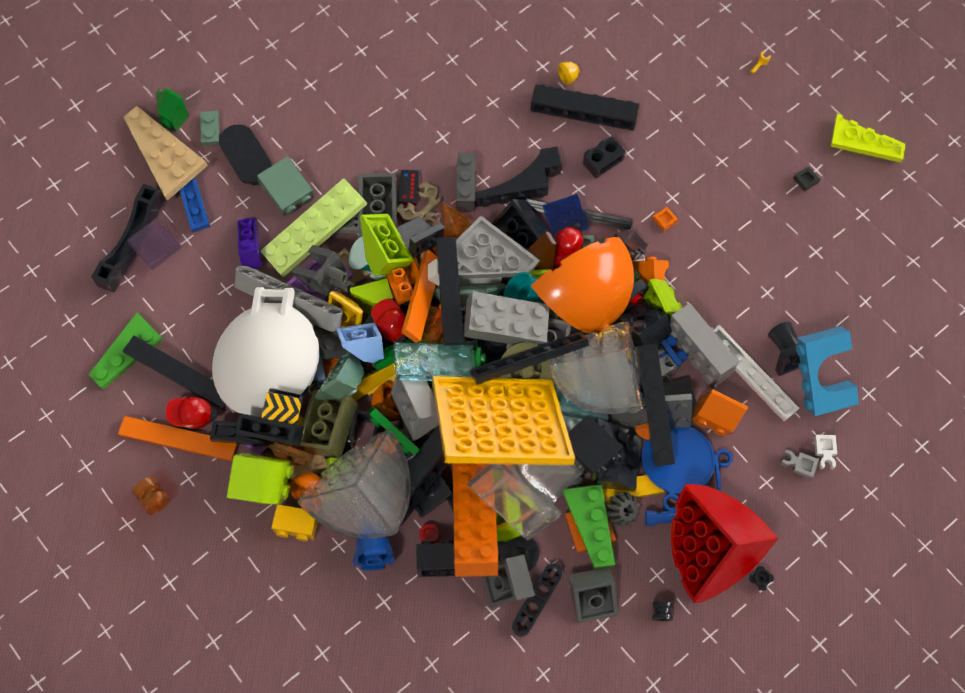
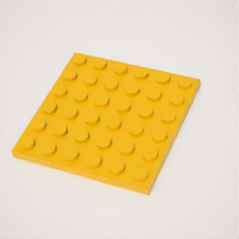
M433 376L432 384L445 463L574 465V453L552 380L495 378L476 385L472 377Z

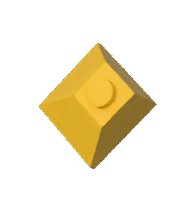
M331 291L328 303L343 310L341 328L361 325L363 311L359 305L344 294Z

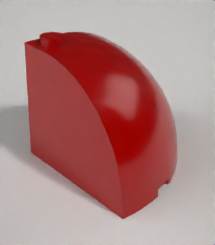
M687 484L677 499L675 518L671 522L672 555L675 567L679 568L682 576L680 581L694 604L713 598L739 582L758 565L778 540L773 531L752 510L719 490L703 485Z

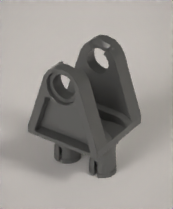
M312 245L308 252L312 254L311 257L323 265L321 269L315 272L296 266L292 272L299 281L327 298L329 293L335 288L345 293H350V288L354 287L353 282L347 280V270L337 253Z

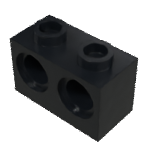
M611 136L607 140L603 139L598 146L593 149L590 148L584 153L583 165L597 179L622 162L626 151Z

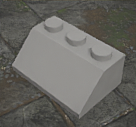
M420 366L397 370L391 396L413 442L438 426L439 421L434 391L430 389L427 383V376L422 372Z

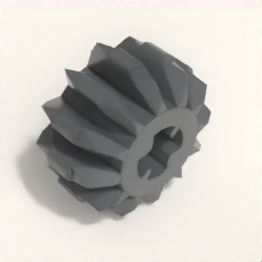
M617 492L615 497H609L611 503L606 504L609 507L606 513L610 516L609 520L622 527L624 525L631 526L632 521H637L635 516L636 514H641L637 510L641 505L636 502L637 498L628 492Z

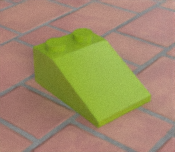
M367 214L360 216L365 257L374 276L392 274L393 270L399 268L405 270L414 260L389 214Z

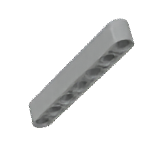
M236 267L235 288L254 296L257 287H264V289L293 288L295 292L293 308L303 314L310 323L332 332L337 331V328H341L343 313L341 308L251 267ZM265 297L264 301L267 303H282L283 297Z

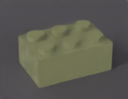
M313 390L302 424L304 431L301 444L297 447L307 454L341 458L358 403L351 396L348 397L347 395L341 399L317 400L315 395L318 390Z

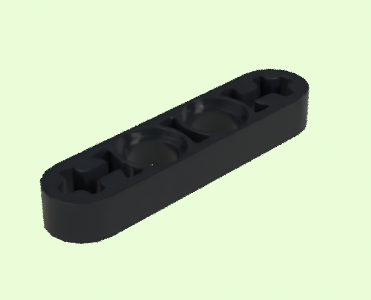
M553 563L545 567L533 588L535 596L526 599L513 621L512 630L516 636L524 637L531 631L561 580L562 569L559 565ZM556 569L558 577L554 576L550 581L551 584H554L552 587L546 582L550 575L548 570ZM539 586H546L549 593L547 596L541 597L537 594V588ZM528 604H536L538 612L533 615L529 614L526 610ZM523 613L527 618L533 619V621L527 620L525 624L527 630L519 632L516 624L523 622L524 617L521 616Z

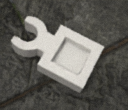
M815 435V456H821L819 468L824 469L825 462H828L830 469L833 470L836 467V461L832 458V456L837 455L836 435Z

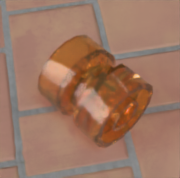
M153 476L141 480L132 489L133 495L139 502H142L141 505L148 515L161 511L170 502L169 496L163 489H160L161 485Z

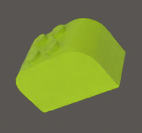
M251 452L234 455L227 498L265 504H280L289 497L290 485H287L288 479L292 477L294 465H291L290 459Z

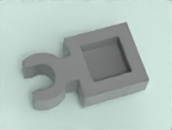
M785 450L783 455L788 456L790 461L782 460L780 464L784 467L793 466L792 472L812 479L819 459L801 452L796 457L792 451Z

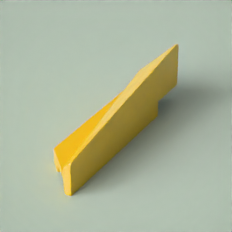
M425 346L379 371L376 369L363 375L361 384L356 387L357 391L351 397L357 401L367 393L368 395L374 393L381 384L388 381L394 382L397 370L415 366L422 368L428 347Z

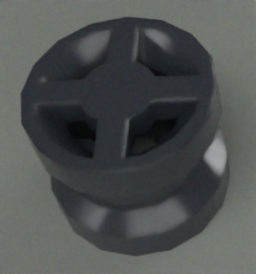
M652 602V607L654 608L652 620L662 622L673 621L671 609H673L672 602Z

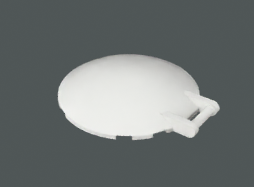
M257 287L254 292L252 308L236 317L225 329L217 343L212 363L214 385L224 403L238 413L262 417L266 393L270 388L302 394L314 379L319 362L318 338L315 336L310 321L293 308L295 295L293 288L264 289V287ZM265 297H283L282 303H264Z

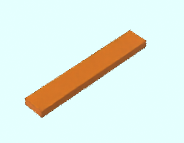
M430 250L423 254L402 328V333L415 343L421 341L436 285L428 280V264L437 259V256Z
M124 416L118 435L121 437L233 462V457L238 447V444L211 442L210 435Z

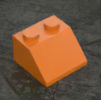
M712 389L698 399L691 420L695 421L700 427L713 430L718 436H727L734 431L747 411L748 406Z

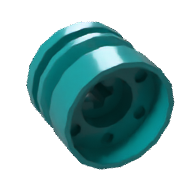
M520 272L514 275L505 288L503 297L546 304L531 287L537 278L527 272Z

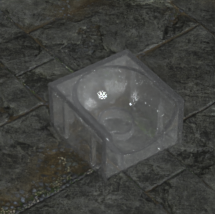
M576 460L574 465L480 464L467 485L526 540H530L560 517L562 512L554 506V503L563 491L583 473L585 468Z

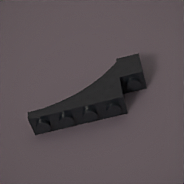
M558 147L540 149L538 157L524 171L501 185L475 192L476 207L506 204L513 199H539L548 196L549 186L546 176L555 177L561 174L562 163Z

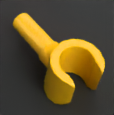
M765 51L761 52L757 64L750 72L754 74L761 65H767L771 55L766 58L764 57Z

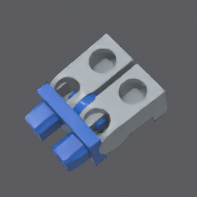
M673 335L667 336L657 343L662 379L679 370L681 364L688 357L682 349L676 353L673 351L672 348L677 345ZM636 351L630 353L627 362L635 373L638 374Z

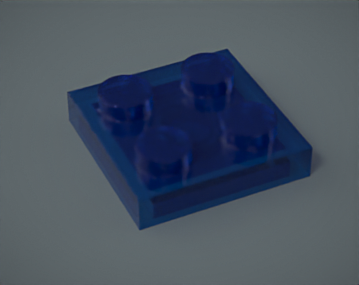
M578 194L542 205L553 237L562 229L567 228L570 223L574 224L577 222L580 225V232L589 229Z

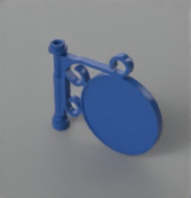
M692 427L670 428L675 464L654 467L651 458L650 442L646 440L641 453L643 471L652 483L664 490L665 493H668L662 503L665 511L658 513L654 512V510H645L646 527L655 526V524L671 523L672 519L675 518L677 508H670L666 503L667 500L674 499L677 502L682 489L687 484L705 486L710 480L714 468L717 490L721 491L719 467L727 468L733 461L730 451L721 449L714 454L708 439ZM721 454L726 455L728 462L720 463L719 465L718 456Z

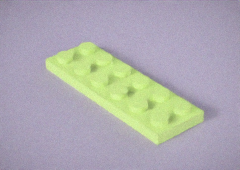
M343 178L261 250V253L279 274L284 277L310 255L308 250L312 245L319 247L365 207L367 202Z

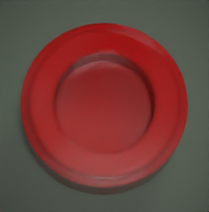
M434 524L422 526L419 532L420 540L433 541V544H435L440 537L438 527Z

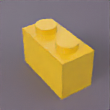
M277 504L271 528L276 533V536L288 538V535L296 536V539L300 541L314 540L319 515L317 511Z

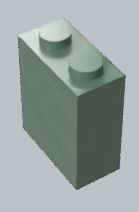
M288 156L257 175L259 184L283 216L292 214L301 204L305 205L312 200V188Z

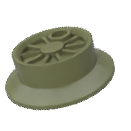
M531 342L517 343L508 348L501 359L540 345ZM550 359L499 378L552 380L554 373L553 362Z

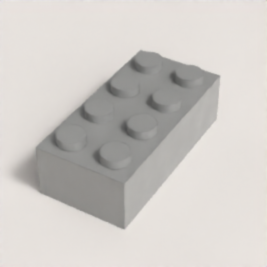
M473 291L468 297L466 304L464 337L511 345L521 342L543 345L547 342L549 307L546 304Z
M689 303L674 313L669 321L672 332L668 336L673 335L679 345V350L685 351L691 360L692 366L703 375L704 381L715 388L731 377L739 361L695 308Z

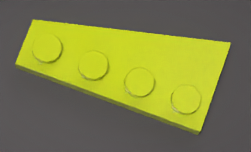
M837 113L830 147L902 162L905 150L904 143L887 135L881 136L869 127L867 129L857 125L858 122L843 119V116Z

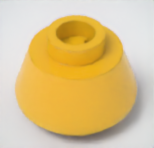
M561 62L557 68L560 79L567 85H571L578 78V73L580 72L577 64L572 62Z

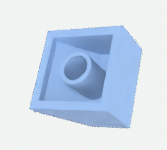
M375 323L336 329L342 347L362 361L374 363L384 359L382 337Z

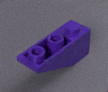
M256 218L237 220L238 254L241 266H248L253 269L261 268Z

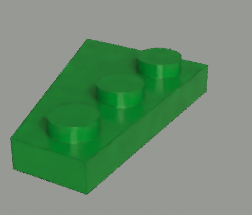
M374 406L368 410V413L372 416L369 419L377 427L382 425L386 429L384 433L392 441L396 438L401 443L399 447L407 455L411 452L415 456L420 449Z

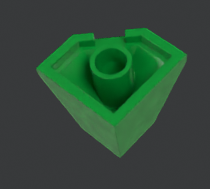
M165 88L163 91L161 89L156 91L157 109L161 124L167 129L171 128L177 131L189 118L182 96L168 88Z

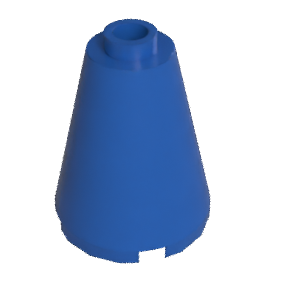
M367 511L360 517L353 564L356 568L357 565L361 566V570L364 571L384 569L385 564L389 563V566L394 563V553L381 516L374 511Z

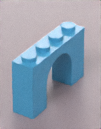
M839 326L798 337L796 351L800 357L799 371L803 379L801 387L805 393V409L814 416L858 405L857 386L847 380L829 386H821L818 381L819 367L826 358L852 350L850 331Z

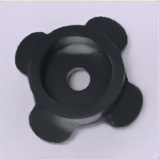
M758 566L756 572L749 576V581L755 583L760 591H765L767 585L774 581V576L765 570L764 567Z

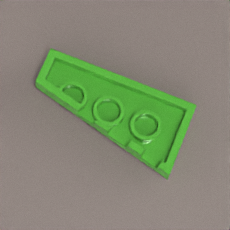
M138 312L89 373V376L102 390L137 362V360L123 353V349L133 335L153 347L163 340Z
M602 485L562 489L561 492L573 516L576 528L581 535L593 568L614 567L615 561Z

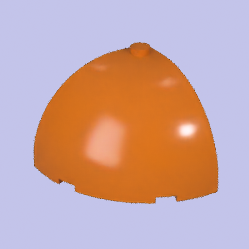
M620 237L607 238L604 241L605 243L602 244L597 241L578 250L562 260L559 268L553 271L551 269L548 270L531 285L551 310L568 324L582 332L598 334L601 330L611 328L610 325L620 317L628 305L633 290L634 270L630 254Z

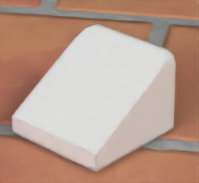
M435 259L428 264V280L439 286L438 261Z

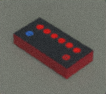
M401 170L399 205H408V203L417 205L418 170Z

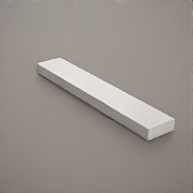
M720 325L713 329L739 361L735 371L784 422L799 410V407Z

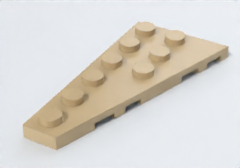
M136 106L124 116L167 201L208 166L205 160L139 107Z

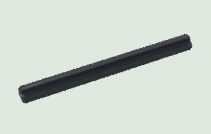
M533 199L526 200L533 211L624 229H631L633 220L630 218Z

